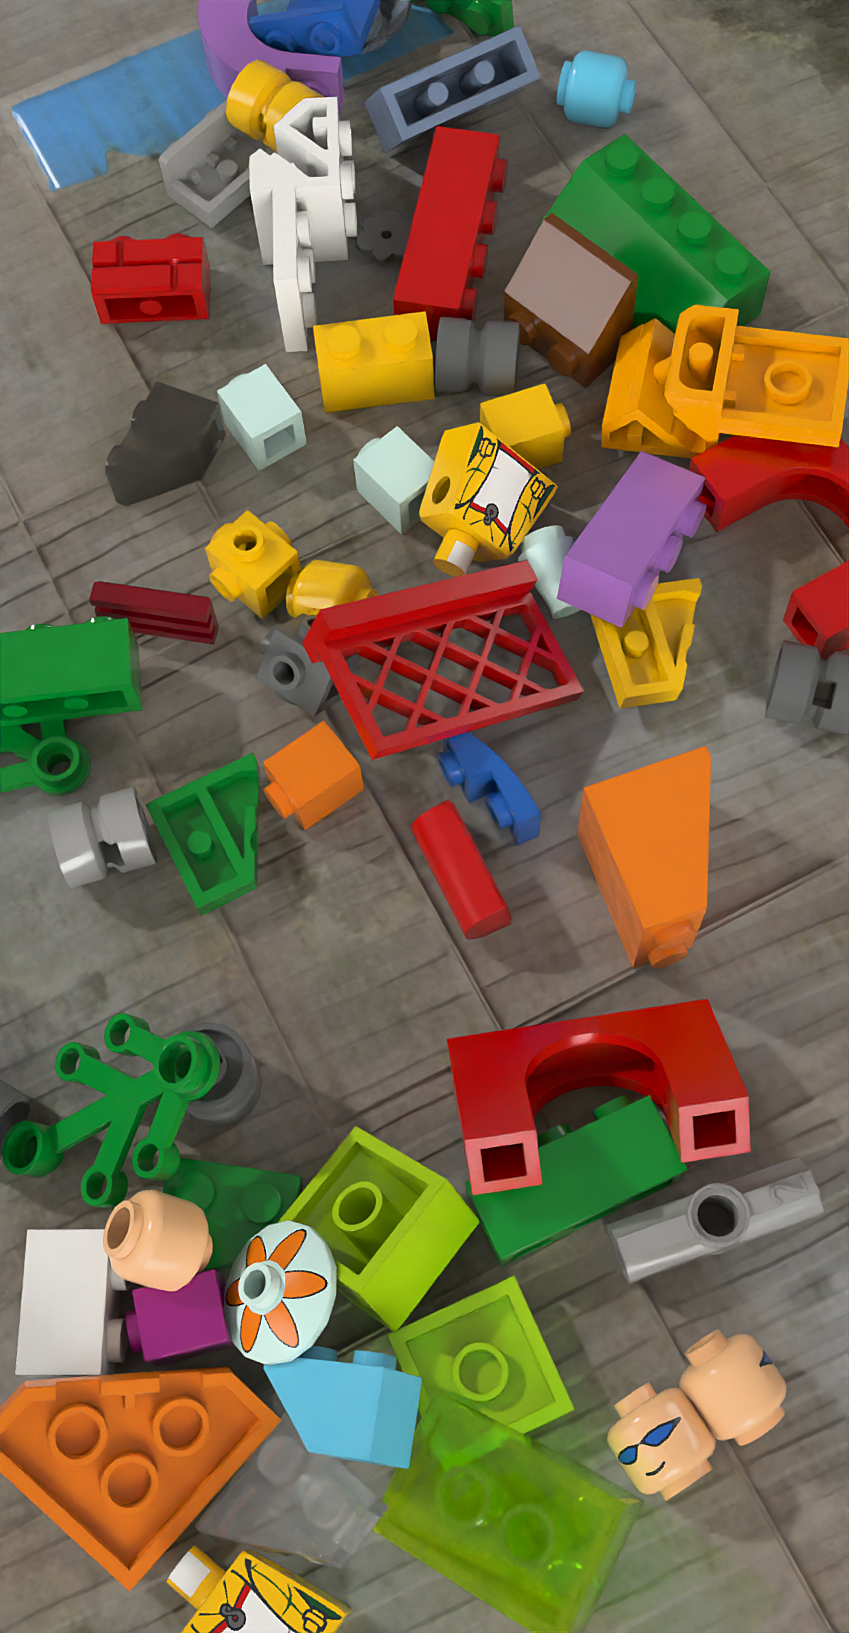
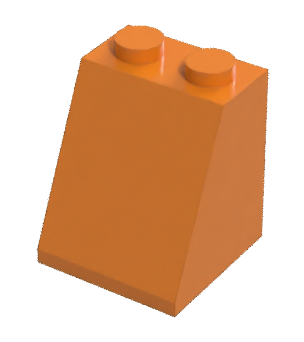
M706 746L583 788L577 836L632 968L651 963L653 969H659L684 959L689 954L687 949L693 946L706 912L711 755Z

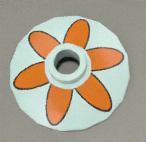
M292 1221L268 1225L248 1240L233 1262L225 1287L224 1312L227 1327L230 1330L231 1341L245 1357L267 1365L290 1362L312 1347L327 1325L336 1298L337 1267L329 1244L314 1228Z

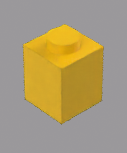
M545 383L480 403V423L536 469L563 462L564 439L571 435L570 422L565 407L562 403L554 404Z

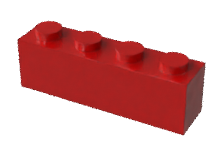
M436 126L393 296L394 315L426 311L430 340L437 341L441 317L467 318V320L472 322L475 320L478 289L473 288L475 278L484 279L488 261V245L483 244L485 234L494 235L498 202L493 201L495 192L504 193L507 180L508 159L499 158V134Z

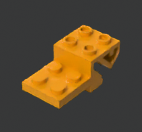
M693 305L680 313L675 334L655 318L620 337L602 423L601 448L632 452L643 451L648 454L691 459L717 445L720 433L838 447L842 433L849 383V338L737 326L739 309Z

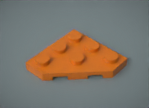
M228 1366L24 1381L0 1406V1472L130 1592L282 1420Z

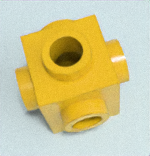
M248 510L233 523H226L221 526L213 535L210 544L205 547L212 571L209 579L215 589L230 602H234L238 598L261 619H264L286 598L291 578L298 571L301 572L298 551L293 548L287 534L272 521L264 524Z

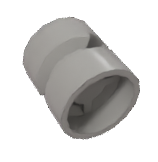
M135 787L100 796L95 808H90L84 802H78L48 811L47 818L52 843L61 871L70 888L105 879L109 867L114 866L121 873H125L157 863L148 821Z

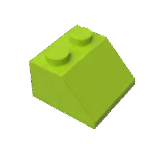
M357 1126L353 1128L278 1221V1223L292 1221L314 1228L329 1244L337 1267L336 1290L351 1303L395 1333L480 1222L446 1178Z

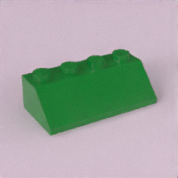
M623 134L581 162L543 218L544 220L550 213H553L639 275L632 323L633 329L656 318L675 334L680 313L693 305L739 309L737 326H745L761 314L771 271L626 134Z

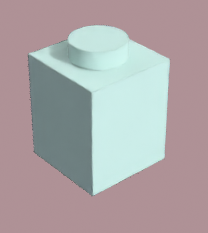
M266 364L248 374H241L235 377L227 386L217 391L225 425L259 471L307 444L301 410Z
M397 426L381 439L375 438L369 441L361 449L358 456L353 459L357 492L402 535L421 520L419 510L434 461Z

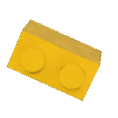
M426 311L313 326L325 413L435 399L433 355Z

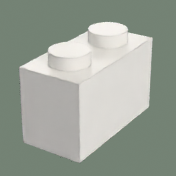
M105 1229L27 1230L15 1375L29 1379L115 1374V1363L124 1362L127 1353L128 1332L126 1319H118L120 1291L129 1290L131 1282L120 1278L111 1267L110 1258L105 1253L103 1246Z

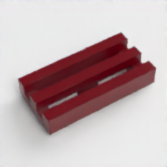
M94 581L89 601L92 606H95L94 612L96 617L128 618L133 633L215 645L219 625L209 597Z

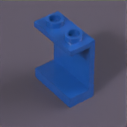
M290 0L286 11L252 16L248 24L259 41L279 51L333 57L358 55L362 52L381 0Z

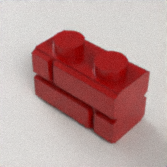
M175 233L164 239L137 240L130 236H119L112 241L93 242L91 293L101 324L210 319L209 293L211 272L203 237H190L186 234Z

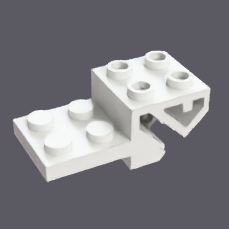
M337 97L303 99L273 126L277 153L274 152L272 155H268L259 149L249 156L250 194L263 265L273 264L274 286L286 352L308 351L307 328H313L314 325H317L315 293L306 294V292H312V283H316L315 262L348 260L347 237H357L356 204L346 203V199H354V194H356L354 160H344L343 156H352L350 120L340 121Z

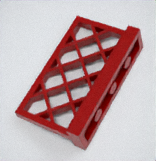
M528 560L319 610L302 644L312 664L323 661L372 760L576 701L582 695L584 690L530 592L538 578ZM519 613L530 633L528 641L498 628L502 617ZM462 628L483 638L479 654L476 655L448 641L451 631ZM412 641L434 652L428 668L425 669L396 655L399 644ZM492 644L522 657L516 674L487 660ZM358 654L381 665L375 683L373 684L351 673L344 658ZM441 657L472 671L466 688L436 674ZM531 662L550 671L558 687L548 690L525 679ZM389 670L421 685L414 703L382 688ZM484 676L510 689L507 702L498 704L475 693L480 677ZM429 689L459 703L457 715L446 719L423 708ZM379 704L408 718L404 731L383 737L372 715L375 705ZM416 723L422 725L420 727L415 728Z

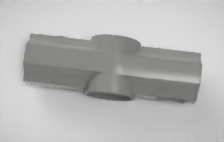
M801 1156L723 1184H707L697 1190L695 1194L608 1224L607 1230L619 1267L627 1283L630 1284L708 1255L723 1254L733 1246L822 1215L824 1210L820 1200V1191L813 1174L805 1165ZM712 1203L724 1208L731 1219L730 1234L717 1237L704 1231L698 1222L697 1216L700 1206Z

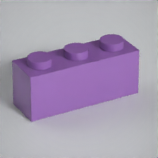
M641 451L565 555L557 599L621 628L635 607L644 610L657 587L659 580L657 574L660 570L666 573L671 571L682 548V537L686 535L692 538L701 524L706 504L699 502L705 477Z

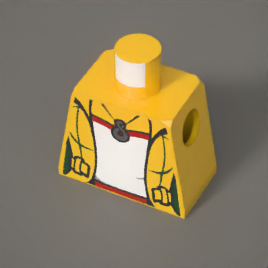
M479 422L445 430L419 510L421 521L444 538L433 559V564L440 571L452 577L466 575L473 560L484 562L510 557L558 488L554 482Z
M194 1545L181 1559L166 1582L197 1609V1612L181 1633H335L352 1610L344 1602L251 1548L243 1550L226 1572Z

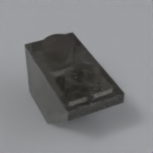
M156 381L146 401L141 400L136 405L132 414L129 431L121 445H115L112 448L106 461L105 473L116 503L127 507L202 480L226 436L218 402Z

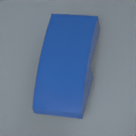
M470 732L443 739V751L437 753V760L448 785L451 788L460 785L468 803L485 797L487 808L495 825L499 830L508 827L516 845L538 837L541 812L530 793L510 767L491 748Z

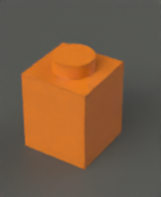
M324 720L263 762L269 785L263 788V791L269 802L283 819L292 814L305 831L364 790L360 764Z

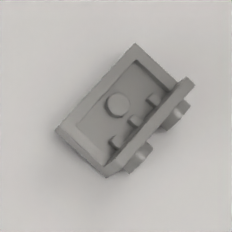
M227 99L216 109L209 111L203 120L183 137L171 143L159 157L167 196L210 228L217 225L251 195L249 156L259 149L268 155L274 153L263 143V140H254L228 122L226 115Z

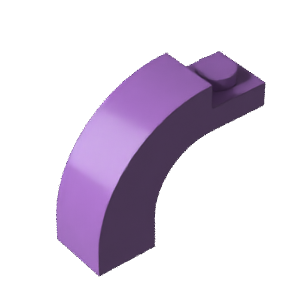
M256 0L198 1V21L207 68L213 82L226 98H228L238 74L246 65L255 60H264L286 73L291 81L301 82L323 97H337L339 113L342 112L345 93L341 57L283 52L263 44L254 36L248 24L252 16H258Z

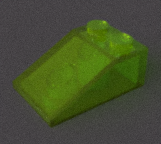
M434 1391L414 1433L409 1469L397 1468L369 1528L532 1633H584L645 1500L582 1463L440 1391Z

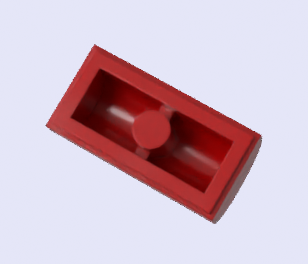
M448 799L421 814L412 823L411 831L465 938L469 940L482 938L510 925L512 917L507 904L454 802L450 803Z

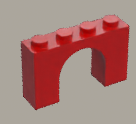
M734 435L691 458L689 471L705 477L699 502L706 504L704 517L716 533L771 503L791 499L806 500L820 504L838 515L849 528V447L842 438H840L838 447ZM849 560L792 591L783 617V622L799 643L818 647L821 658L828 659L834 652H841L849 648Z
M708 999L447 1038L453 1089L472 1195L542 1185L534 1119L538 1112L554 1098L585 1087L613 1086L629 1089L644 1096L650 1095L652 1101L660 1107L666 1117L681 1163L751 1152L749 1096Z

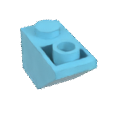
M312 1345V1347L290 1362L274 1365L264 1364L263 1369L308 1452L350 1461L409 1469L422 1378L396 1371L397 1357L355 1350L352 1363L336 1362L337 1350Z

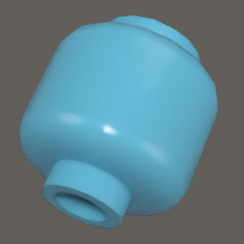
M582 50L575 56L573 62L565 61L557 90V105L564 106L566 118L573 123L610 129L618 121L621 112L630 114L635 98L637 80L628 79V66L624 58Z

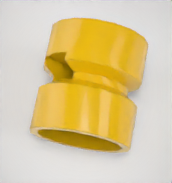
M255 60L246 65L238 74L231 87L226 105L227 120L233 127L254 140H263V143L269 149L277 153L273 126L303 99L322 98L323 96L301 82L291 81L286 73L266 61Z

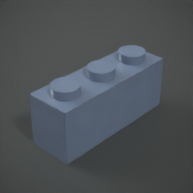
M519 25L379 88L364 104L385 153H388L434 132L436 126L445 127L515 95L541 77Z

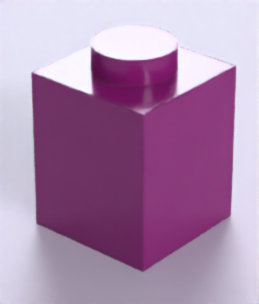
M214 1269L195 1274L188 1284L177 1291H165L150 1287L132 1290L135 1309L126 1312V1326L133 1352L135 1354L143 1352L144 1361L158 1367L235 1347L236 1345L231 1341L230 1330L227 1327L224 1312L226 1287L224 1277Z

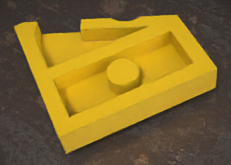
M700 578L658 583L647 607L644 610L635 607L622 628L590 614L619 709L677 700L684 685L687 669L685 659L687 651L691 646L695 627L692 622L696 602L702 589Z

